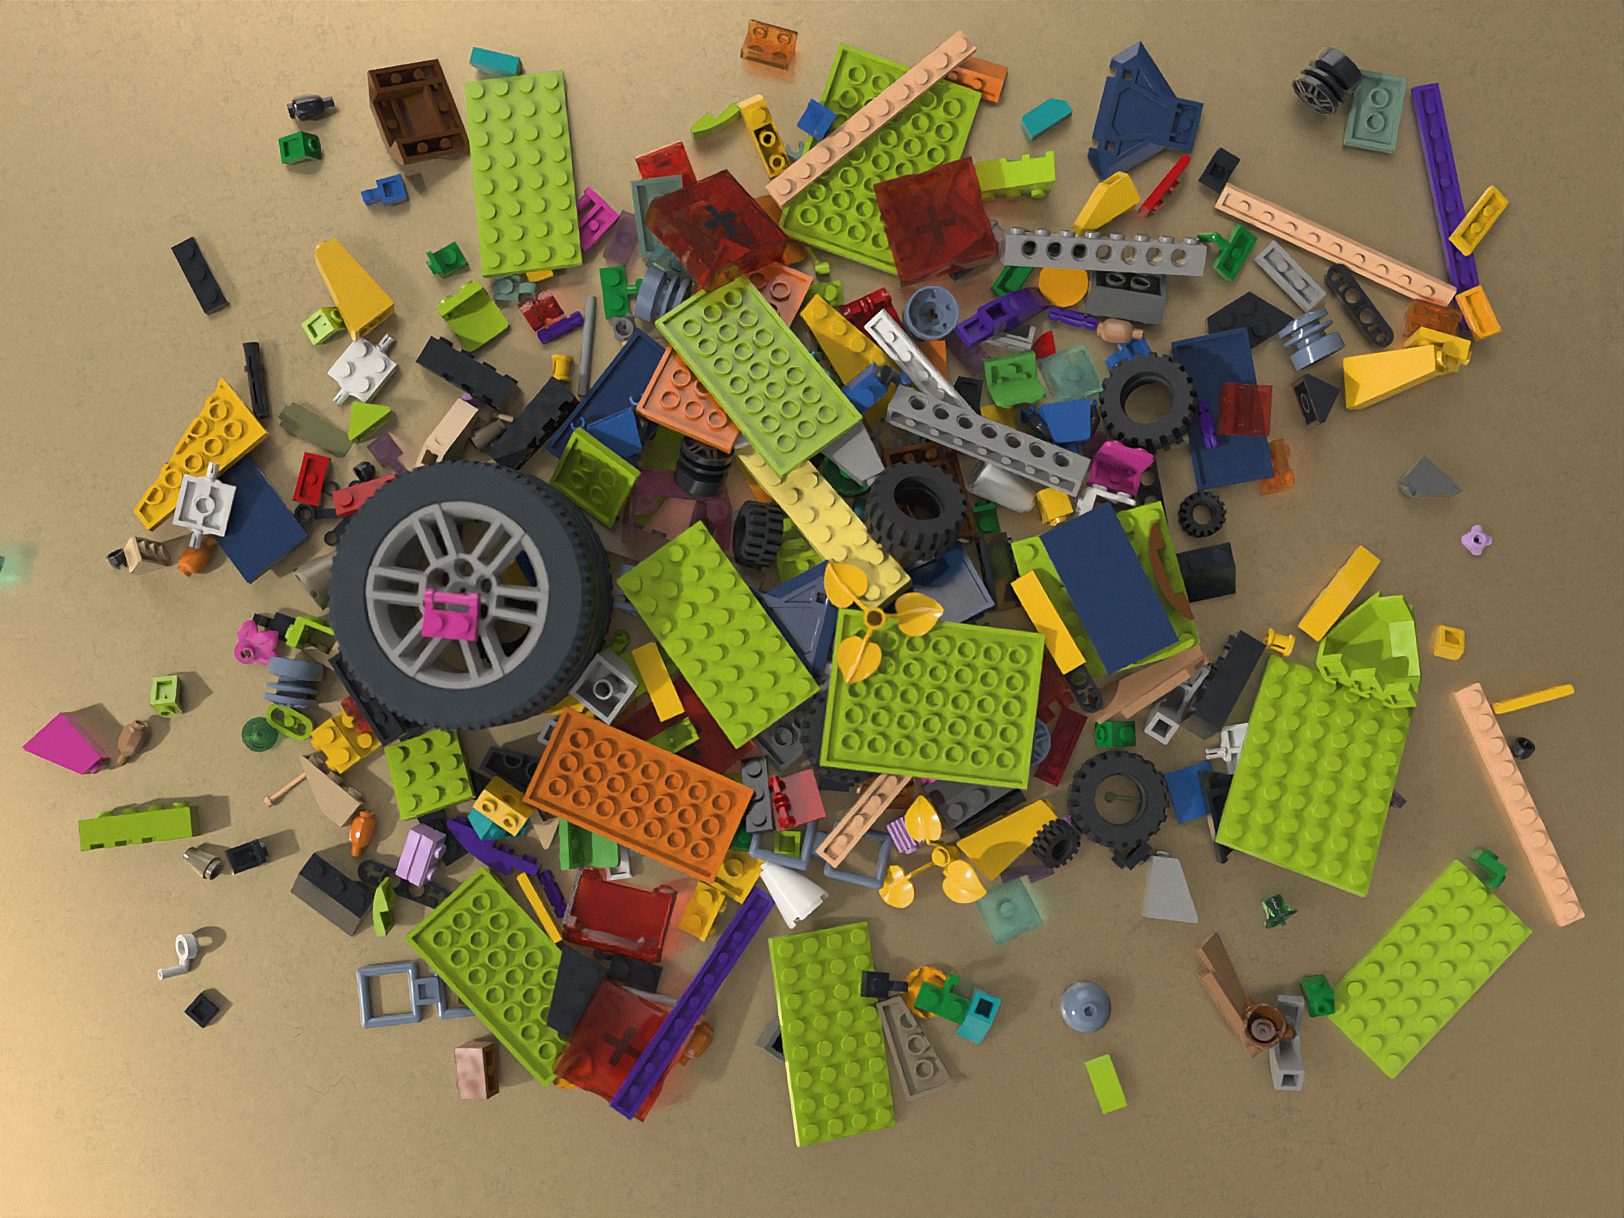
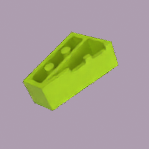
M1054 150L1046 151V157L1031 159L1030 154L1022 155V160L1007 161V158L975 162L973 168L975 199L981 198L982 201H994L996 197H1006L1008 200H1016L1025 195H1031L1032 198L1046 197V194H1050L1056 181Z

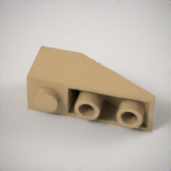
M458 398L425 441L415 466L420 467L440 461L459 460L480 409L462 398Z
M133 536L124 548L130 574L142 575L168 567L166 561L169 558L168 551L161 542Z
M311 754V756L301 755L299 757L321 812L340 828L347 826L365 805L366 802L361 799L363 795L354 787L348 788L342 783L343 778L338 773L326 770L322 766L324 762L314 754Z

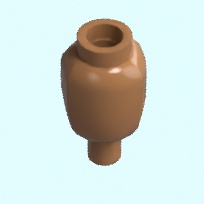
M1110 318L1105 320V322L1100 321L1097 328V336L1111 343H1128L1132 339L1143 340L1145 330L1135 329L1133 324L1120 319Z
M134 719L132 724L124 727L117 743L120 751L116 760L117 763L126 765L129 757L136 755L141 750L148 737V725L145 722Z

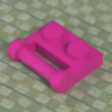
M590 187L586 188L583 192L584 195L577 201L578 215L591 202L596 204L579 222L582 250L586 254L621 219L620 215Z
M426 588L422 636L477 641L481 594L477 592H471L470 594L437 592L434 588ZM436 602L469 605V613L435 610Z

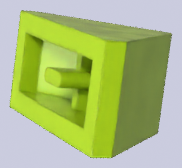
M353 402L348 438L353 443L358 444L394 417L396 412L389 406Z

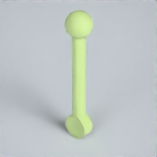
M1111 791L1105 794V800L1109 803L1114 800L1141 803V798L1115 795Z

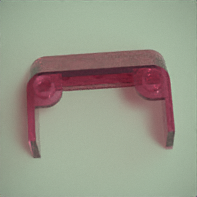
M649 467L636 468L641 472V475L624 505L621 542L633 540L635 516H646L653 513L657 507L658 496L707 502V517L711 522L717 524L716 542L723 552L729 551L732 506L727 483L723 493L713 497H702L687 493L679 488L674 482V470Z

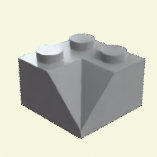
M607 648L596 654L569 693L606 724L610 725L620 719L633 701L639 684L629 665Z

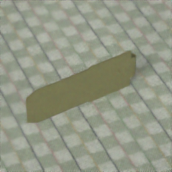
M292 402L290 407L285 405L278 417L282 420L279 424L280 427L303 440L310 441L336 457L345 458L353 444L348 438L347 433L323 421L314 413Z

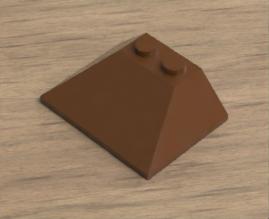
M438 59L368 70L370 108L387 153L402 165H408L470 152L468 135Z
M929 441L881 452V462L884 469L892 468L897 463L902 462L904 465L907 461H915L916 464H921V462L929 463V466L933 468L937 466L943 469V473L946 475L949 473L955 479L954 483L960 485L963 490L962 494L966 496L967 517L958 539L978 535L955 449L935 441ZM909 502L896 504L904 514L917 520L935 519L926 508L918 504Z

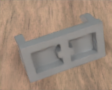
M1022 323L1010 331L1006 328L983 342L1019 352L1030 351L1036 326Z

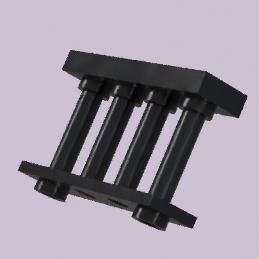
M341 652L328 659V662L383 748L397 739L400 742H404L423 729L419 722H411L406 718L398 716V712H391L388 708L378 703L379 699L372 698L370 693L362 688L363 684L357 682L353 673H350L349 665L344 663Z

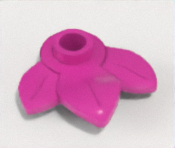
M253 619L246 621L237 632L239 642L234 648V655L239 662L243 664L256 662L261 665H269L270 656L281 657L273 650L278 643L279 632H259L257 624ZM243 650H249L251 655H245Z

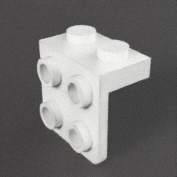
M1093 484L1092 487L1084 489L1080 496L1074 500L1072 505L1073 513L1071 514H1074V518L1092 510L1094 501L1102 504L1109 501L1112 507L1122 510L1134 508L1137 501L1132 500V495L1117 492L1115 495L1108 493L1106 487Z

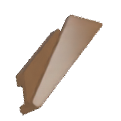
M1195 645L1099 689L1103 703L1101 708L1094 712L1096 720L1101 724L1119 711L1128 719L1197 673V670L1211 662L1210 658L1200 645ZM1090 694L1087 696L1089 704L1092 707L1095 706V700L1098 699L1097 696L1093 698Z
M1213 933L1192 947L1206 968L1197 975L1250 1057L1253 1058L1267 1048L1255 1046L1250 1039L1243 1035L1242 1029L1245 1019L1243 1005L1247 997L1219 934Z

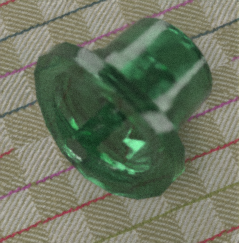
M252 718L242 728V742L246 748L253 752H264L274 746L277 741L278 732L277 729L268 724L266 718Z
M1281 894L1275 895L1261 903L1267 918L1264 922V926L1267 929L1274 928L1280 924L1282 926L1287 925L1285 921L1298 912L1297 909L1290 910Z

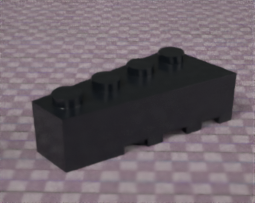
M431 336L416 362L421 367L498 412L508 415L522 391L517 386L518 381L507 374L504 376L495 372L497 370L495 367L484 361L482 364L475 361V356L468 351L462 349L459 352L452 348L453 343L440 336L439 339Z
M552 376L518 418L508 425L507 431L502 437H498L489 446L490 451L487 454L500 466L520 471L563 425L580 403L579 400Z
M1239 630L1234 635L1229 634L1223 642V652L1214 659L1211 665V672L1202 681L1199 687L1200 690L1190 703L1186 714L1180 722V726L1203 740H1207L1220 732L1267 645L1242 630Z
M490 746L478 769L492 777H495V775L499 776L525 794L541 757L498 746Z

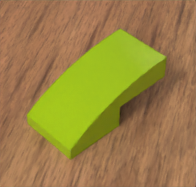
M732 103L715 119L707 112L690 128L691 137L697 140L719 133L741 117L740 109Z
M775 830L774 852L791 857H800L806 830H783L780 832Z
M390 877L385 878L381 882L374 896L373 921L377 937L387 936L395 925L390 909L397 901Z
M1109 1054L1085 1062V1067L1103 1115L1127 1107L1124 1093Z

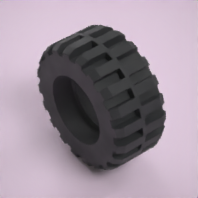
M1149 352L1147 357H1143L1142 353L1134 354L1135 359L1128 361L1127 357L1121 360L1122 366L1118 369L1113 366L1109 371L1110 378H1104L1101 384L1103 391L1099 392L1098 398L1100 402V415L1110 436L1115 441L1123 443L1125 447L1132 449L1142 448L1147 450L1149 454H1156V450L1162 448L1166 452L1171 450L1170 445L1173 443L1177 445L1184 441L1183 436L1185 434L1189 435L1193 430V422H1197V410L1199 408L1197 389L1190 372L1186 371L1184 365L1178 360L1173 362L1172 357L1166 354L1158 357L1157 352ZM1145 384L1162 385L1168 388L1173 396V405L1168 414L1159 421L1147 424L1131 420L1125 410V403L1129 395L1136 388Z
M907 461L904 465L902 462L897 463L892 468L884 469L881 475H878L874 480L865 505V526L868 533L872 534L871 538L877 545L880 543L882 550L885 552H892L899 559L903 557L909 558V561L917 562L918 559L929 561L932 560L933 556L939 558L945 555V552L950 551L954 547L967 517L966 496L962 494L963 490L960 485L954 483L955 479L949 473L947 475L944 474L943 469L937 466L933 468L929 466V463L921 462V464H916L915 461ZM904 502L918 504L926 508L935 519L917 520L904 514L896 504Z
M829 690L817 696L812 701V704L807 707L804 712L803 721L800 723V744L803 746L804 751L802 752L805 759L807 758L811 763L810 766L815 771L817 770L821 773V776L839 783L865 782L880 775V772L819 765Z
M1109 751L1097 754L1090 760H1086L1081 765L1082 767L1079 771L1074 773V780L1072 784H1069L1068 788L1070 798L1067 799V804L1071 809L1072 821H1075L1077 824L1076 828L1093 843L1114 849H1130L1137 847L1136 845L1148 842L1150 840L1149 837L1156 835L1161 830L1159 826L1162 822L1166 821L1168 816L1165 814L1166 808L1170 807V800H1167L1166 793H1169L1168 785L1163 783V774L1154 768L1155 764L1150 760H1145L1142 755L1130 753L1129 751ZM1114 775H1121L1131 779L1137 785L1141 796L1140 808L1136 816L1122 824L1106 821L1098 813L1095 805V794L1098 786L1103 780Z

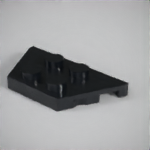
M1249 291L1207 317L1205 324L1208 335L1247 327L1250 348L1253 349L1283 330L1294 318Z
M1199 769L1197 770L1216 860L1224 864L1229 860L1227 856L1233 851V848L1217 843L1215 839L1234 774Z

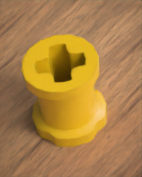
M559 354L552 355L553 369L549 379L554 376L561 384H571L569 375L571 363L574 361L573 357Z
M1269 628L1263 644L1267 645L1265 650L1272 649L1288 657L1293 649L1295 636H1286Z

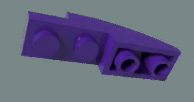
M1036 286L1020 289L979 307L977 314L956 325L955 332L966 346L971 349L1006 328L1010 331L1050 308V304Z
M457 815L456 818L448 819L446 824L461 845L474 857L495 871L506 876L511 875L514 868L534 876L540 873L543 864L537 862V857L526 853L520 856L514 853V848L504 844H500L498 847L496 845L499 839L481 840L474 827L470 825V820Z

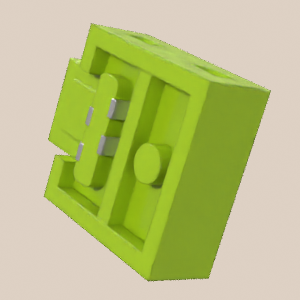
M788 518L783 519V538L779 554L776 558L782 584L824 561Z

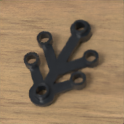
M353 480L350 482L348 487L354 486L355 484H361L362 482L358 480ZM328 481L324 484L323 491L326 495L333 497L332 493L328 492V487L334 484L336 487L335 491L340 490V486L334 481ZM302 503L294 511L296 518L303 524H311L315 519H339L335 508L315 509L312 505ZM306 510L311 512V516L308 519L303 517V513ZM353 515L343 517L344 519L332 531H328L324 535V542L332 547L339 545V538L341 534L346 532L345 527L350 523ZM332 534L336 535L334 543L329 542V536Z

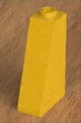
M335 237L328 242L326 240L321 242L314 251L315 263L352 339L356 342L394 314L395 303Z
M1427 345L1343 358L1346 408L1355 411L1364 409L1443 374V366L1446 365L1445 352L1442 351V347Z
M1038 798L963 836V838H959L955 844L992 882L1033 843V838L1038 837L1036 832L1038 830L1042 831L1044 829L1042 826L1045 823L1049 825V821H1056L1058 819L1054 814L1057 809L1047 799L1043 802Z

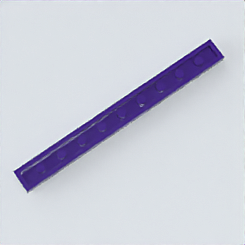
M1438 83L1413 87L1411 94L1450 285L1457 288L1453 300L1460 333L1470 331V328L1455 296L1479 286L1480 283L1473 252L1465 256L1449 240V237L1466 215Z
M757 886L753 887L608 1105L630 1121L775 905V901L770 895Z

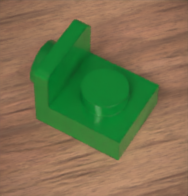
M300 131L278 139L283 164L290 165L305 159L321 160V147L317 135Z
M455 241L435 253H432L431 250L426 253L430 259L426 263L433 275L438 273L442 279L469 265Z
M989 500L976 502L975 507L971 509L978 535L1000 533L1001 530L996 511L997 504H990Z

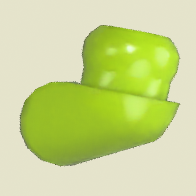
M619 629L614 633L613 640L609 645H604L602 651L609 648L617 656L624 652L629 644L630 637L623 629Z

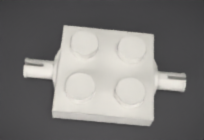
M386 334L378 345L368 342L363 337L356 342L353 341L328 371V374L342 388L332 400L339 406H342L351 395L359 398L363 403L369 404L399 368L397 364L390 360L386 353V350L395 340Z
M209 462L206 476L197 477L189 474H184L172 524L186 527L193 532L190 547L195 546V548L200 549L203 534H215L223 537L226 535L237 486L225 484L216 479L220 466L218 463L214 465V462Z
M1248 723L1223 726L1220 731L1222 740L1220 747L1206 749L1207 754L1216 753L1206 755L1208 760L1222 757L1228 774H1234Z

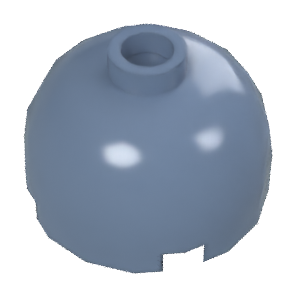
M1087 980L1071 984L1061 995L1059 1004L1061 1016L1066 1024L1075 1031L1082 1033L1096 1032L1103 1028L1110 1019L1112 1010L1111 1001L1106 991L1097 983Z

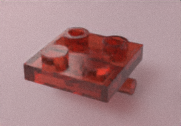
M681 139L634 157L642 179L680 174L684 194L699 188Z
M1220 383L1217 435L1270 437L1273 385Z

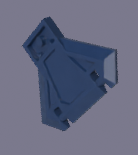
M1141 41L1111 58L1109 68L1115 69L1116 73L1115 77L1107 76L1092 135V139L1099 141L1097 149L1089 148L1087 156L1101 179L1104 181L1118 171L1125 173L1163 149L1191 154L1204 103L1177 98ZM1126 72L1132 74L1131 80L1124 79ZM1108 144L1115 145L1113 152L1107 151Z
M828 559L768 592L749 587L819 687L821 679L814 677L816 669L824 670L837 623L838 609L840 608L832 604L825 591L824 575L826 567L830 563ZM820 592L825 594L823 601L818 600Z

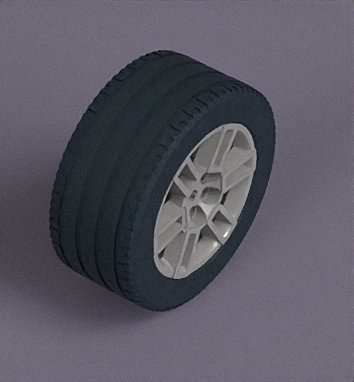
M475 460L435 462V464H426L413 468L412 472L406 471L400 476L394 477L392 479L393 482H386L380 489L374 492L375 495L373 497H368L365 500L366 502L358 508L359 512L353 514L352 520L346 525L345 534H341L339 538V545H336L335 548L337 550L336 556L332 557L333 564L329 570L331 579H328L329 590H327V596H330V602H327L330 610L328 615L333 623L330 626L331 630L334 631V640L339 644L337 648L343 656L344 663H348L350 673H353L357 682L363 684L362 688L368 691L372 698L379 699L378 703L388 708L391 712H398V716L406 718L411 722H419L423 726L451 731L481 730L520 722L543 713L566 698L596 654L601 652L606 640L604 638L609 633L612 621L610 613H613L614 596H611V590H614L612 574L609 573L608 569L611 567L608 562L607 553L603 552L602 547L604 545L598 533L593 530L594 526L587 516L580 512V508L557 488L533 475L497 464ZM473 519L490 522L492 526L471 555L466 554L455 525ZM505 532L509 533L512 539L494 561L490 563L487 560L488 555ZM441 534L449 552L448 556L442 554L436 538ZM521 550L527 553L532 562L538 582L536 587L504 584L503 579L500 577ZM426 552L431 565L425 572L416 570L417 565ZM468 563H471L474 569L471 576L466 575L465 567ZM445 572L450 576V582L447 586H444L441 581V577ZM489 579H491L493 585L490 593L485 589V583ZM412 583L419 584L418 593L411 592ZM426 588H434L437 592L459 594L463 592L469 594L477 592L481 594L477 636H481L493 667L484 668L476 641L460 640L469 673L449 665L438 657L451 639L434 637L428 645L423 639L425 636H422ZM506 598L536 601L538 607L536 612L506 607L504 601ZM436 602V609H435V610H439V609H438V606H437V605H438V602ZM446 603L444 611L469 613V605ZM485 605L489 609L486 619L481 614V610ZM412 606H419L423 618L417 624L413 616ZM498 619L531 626V630L522 645L510 657L505 656L493 627V623Z

